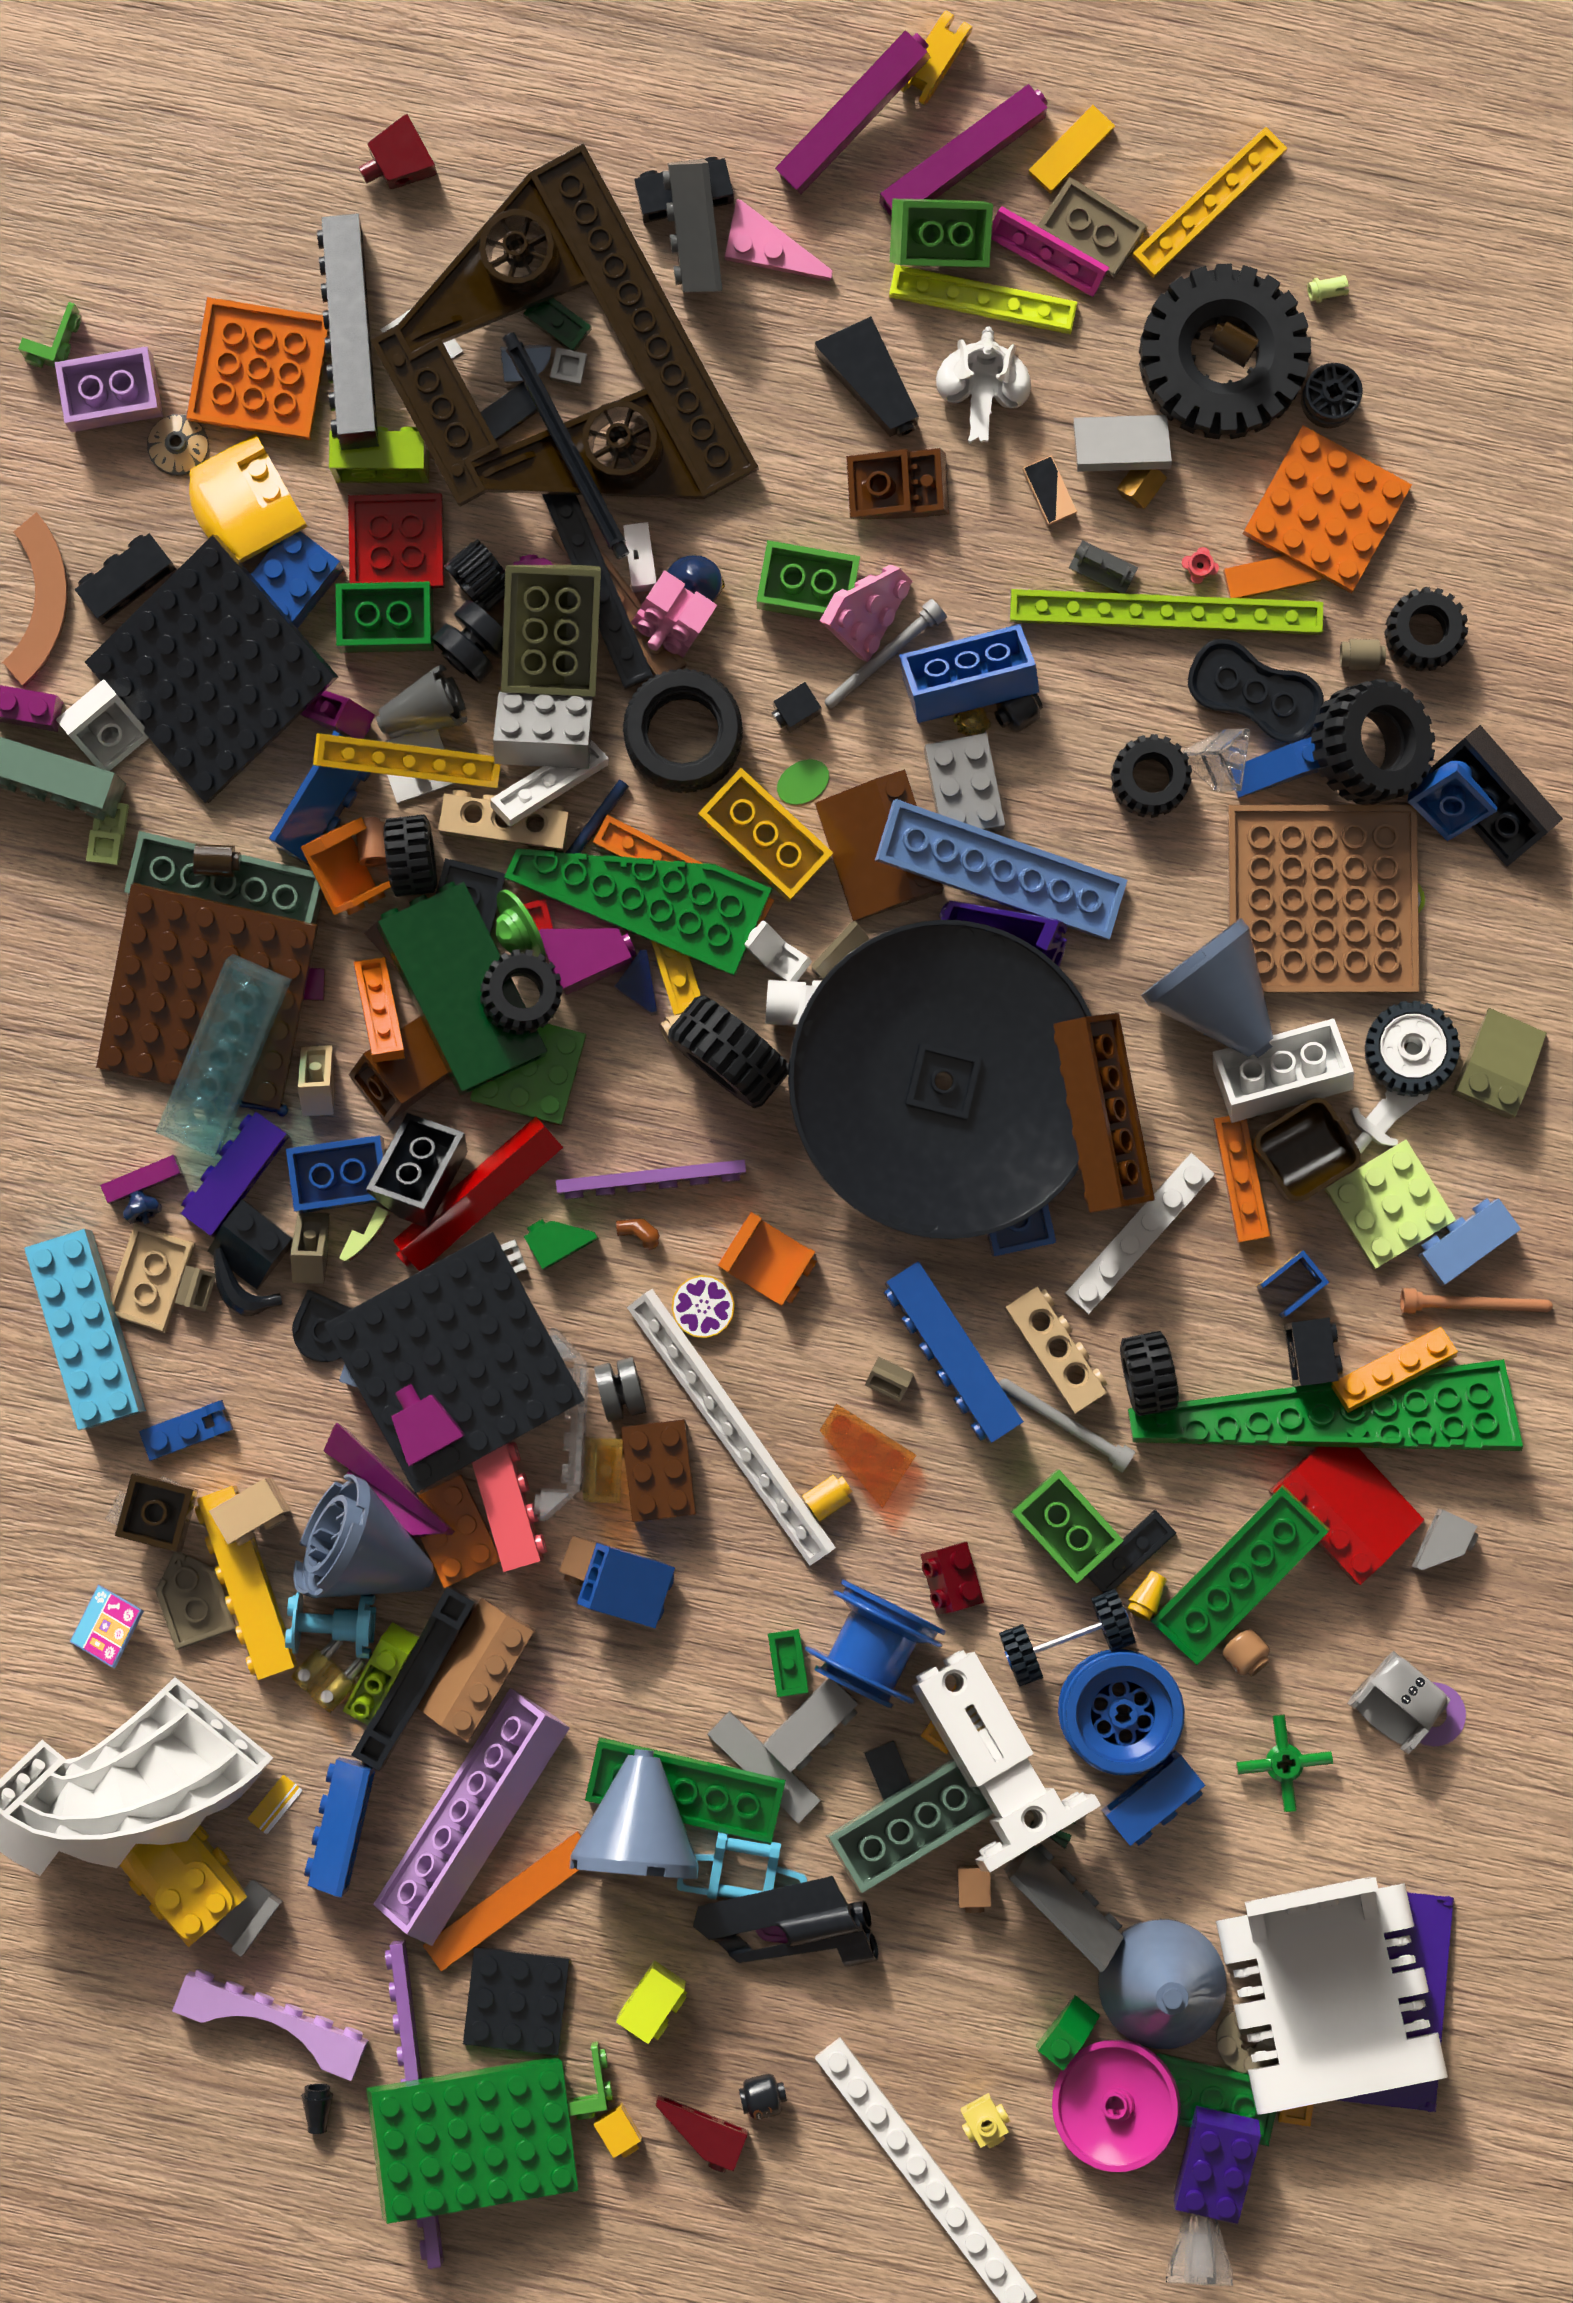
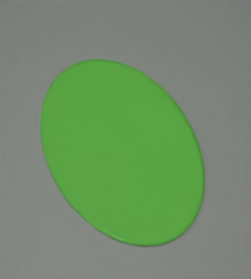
M813 759L802 760L791 765L784 771L778 781L777 793L784 802L794 805L807 803L815 799L828 784V768L824 763Z

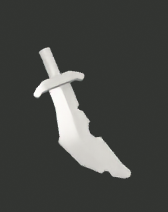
M1408 1043L1405 1051L1410 1055H1417L1420 1053V1048L1415 1043ZM1387 1090L1385 1093L1386 1099H1382L1367 1118L1360 1114L1358 1108H1353L1350 1111L1355 1126L1362 1131L1355 1141L1360 1154L1372 1140L1378 1145L1396 1146L1398 1140L1390 1138L1385 1133L1398 1118L1419 1102L1426 1101L1429 1094H1419L1417 1097H1410L1407 1094L1401 1096L1397 1095L1398 1092Z

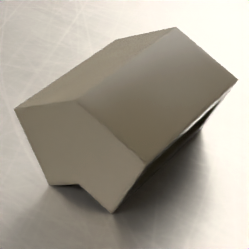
M186 1265L175 1303L206 1312L215 1281V1273Z
M878 1357L865 1386L901 1402L914 1373Z

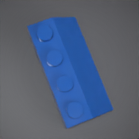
M335 730L332 733L335 736H343ZM313 765L270 835L269 839L278 849L309 866L301 846L339 827L341 819L338 817L344 807L348 809L351 807L358 794L355 789L361 780L365 782L371 772Z
M339 1757L336 1759L335 1764L330 1763L326 1776V1782L331 1783L328 1795L323 1794L319 1807V1813L324 1814L321 1827H315L311 1845L316 1846L314 1858H308L304 1876L309 1877L307 1886L337 1897H342L349 1890L376 1769L364 1762Z

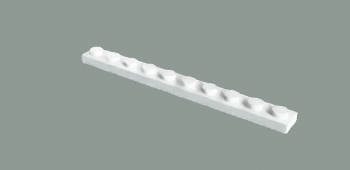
M653 1289L627 1307L629 1312L809 1566L836 1548Z
M841 2037L816 2055L815 2059L998 2300L1001 2303H1029L1036 2298V2293Z

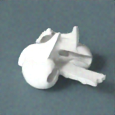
M990 326L985 327V330L982 331L981 340L977 343L966 345L964 340H959L957 344L958 350L950 354L943 361L936 375L937 391L945 401L959 403L972 394L969 444L976 438H979L981 443L989 441V414L992 413L991 404L993 396L1005 408H1018L1028 399L1031 390V379L1028 370L1022 361L1015 356L1016 346L1012 344L1009 349L999 346L993 341L994 331Z

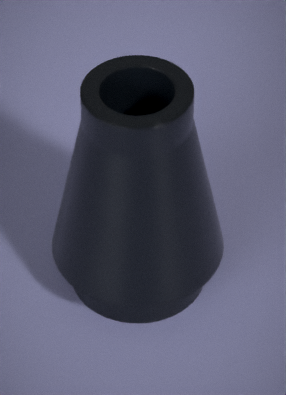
M309 2084L304 2087V2093L301 2095L308 2133L323 2134L327 2132V2122L333 2093L330 2092V2086L327 2084Z

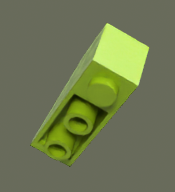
M392 1622L380 1638L342 1711L368 1726L397 1679L419 1637Z

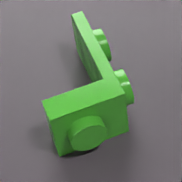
M68 302L52 347L22 337L18 349L25 358V362L42 368L44 364L55 368V362L68 359L71 349L69 340L72 332L76 333L81 323L80 311L74 303Z
M592 2042L591 2044L598 2094L568 2098L567 2101L569 2116L576 2115L578 2120L595 2117V2112L607 2110L608 2101L613 2100L611 2082L605 2081L603 2069L608 2068L606 2049H600L599 2042Z

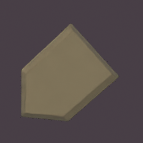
M173 1552L155 1591L175 1650L235 1630L236 1626L228 1610L225 1594L217 1578L215 1568L182 1552Z

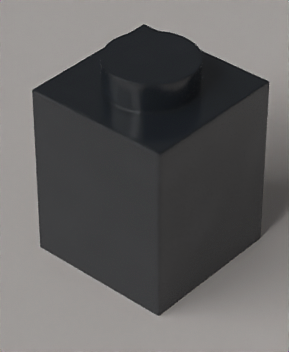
M806 682L774 700L773 707L775 710L771 712L780 728L786 726L789 733L820 715L822 708Z

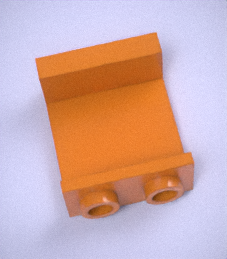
M362 817L341 825L301 846L334 915L343 911H347L348 915L356 913L365 908L364 901L367 900L368 904H371L386 897L384 890L391 887L390 881L376 886L367 867L359 864L358 849L352 836L367 828Z
M750 1212L720 1260L718 1267L775 1303L783 1306L785 1301L790 1304L793 1302L801 1289L796 1285L802 1274L808 1277L817 1261L813 1259L815 1255L814 1250L808 1249L763 1221L761 1217Z

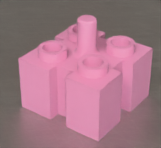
M665 570L646 597L631 624L636 626L643 635L651 637L648 641V646L652 650L657 651L663 644L667 651L684 657L717 604L697 591L693 594L684 588L685 583Z

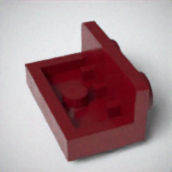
M967 1541L921 1554L922 1571L927 1578L931 1593L930 1600L937 1615L956 1612L984 1603Z

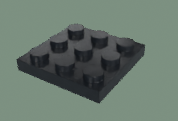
M475 1946L463 2044L558 2055L570 1957Z

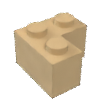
M264 1478L209 1510L227 1544L236 1542L238 1546L255 1537L253 1531L260 1527H265L266 1530L273 1529L285 1522L287 1519L284 1515L291 1511L272 1478Z

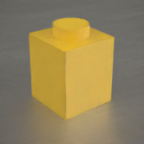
M623 2103L595 2119L594 2127L613 2158L620 2154L625 2158L639 2149L638 2143L641 2142L642 2135Z

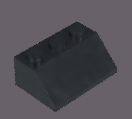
M407 1113L368 1184L367 1192L397 1217L428 1228L468 1153L464 1132Z

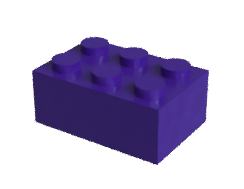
M1196 2105L1174 2190L1175 2210L1235 2224L1239 2223L1261 2138L1258 2119Z

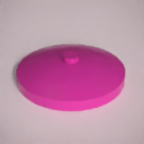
M1105 2040L1091 2044L1077 2052L1067 2067L1060 2071L1055 2082L1052 2096V2111L1057 2131L1067 2148L1078 2159L1094 2168L1108 2172H1126L1151 2163L1169 2146L1179 2124L1180 2096L1173 2075L1156 2054L1137 2043L1125 2040Z

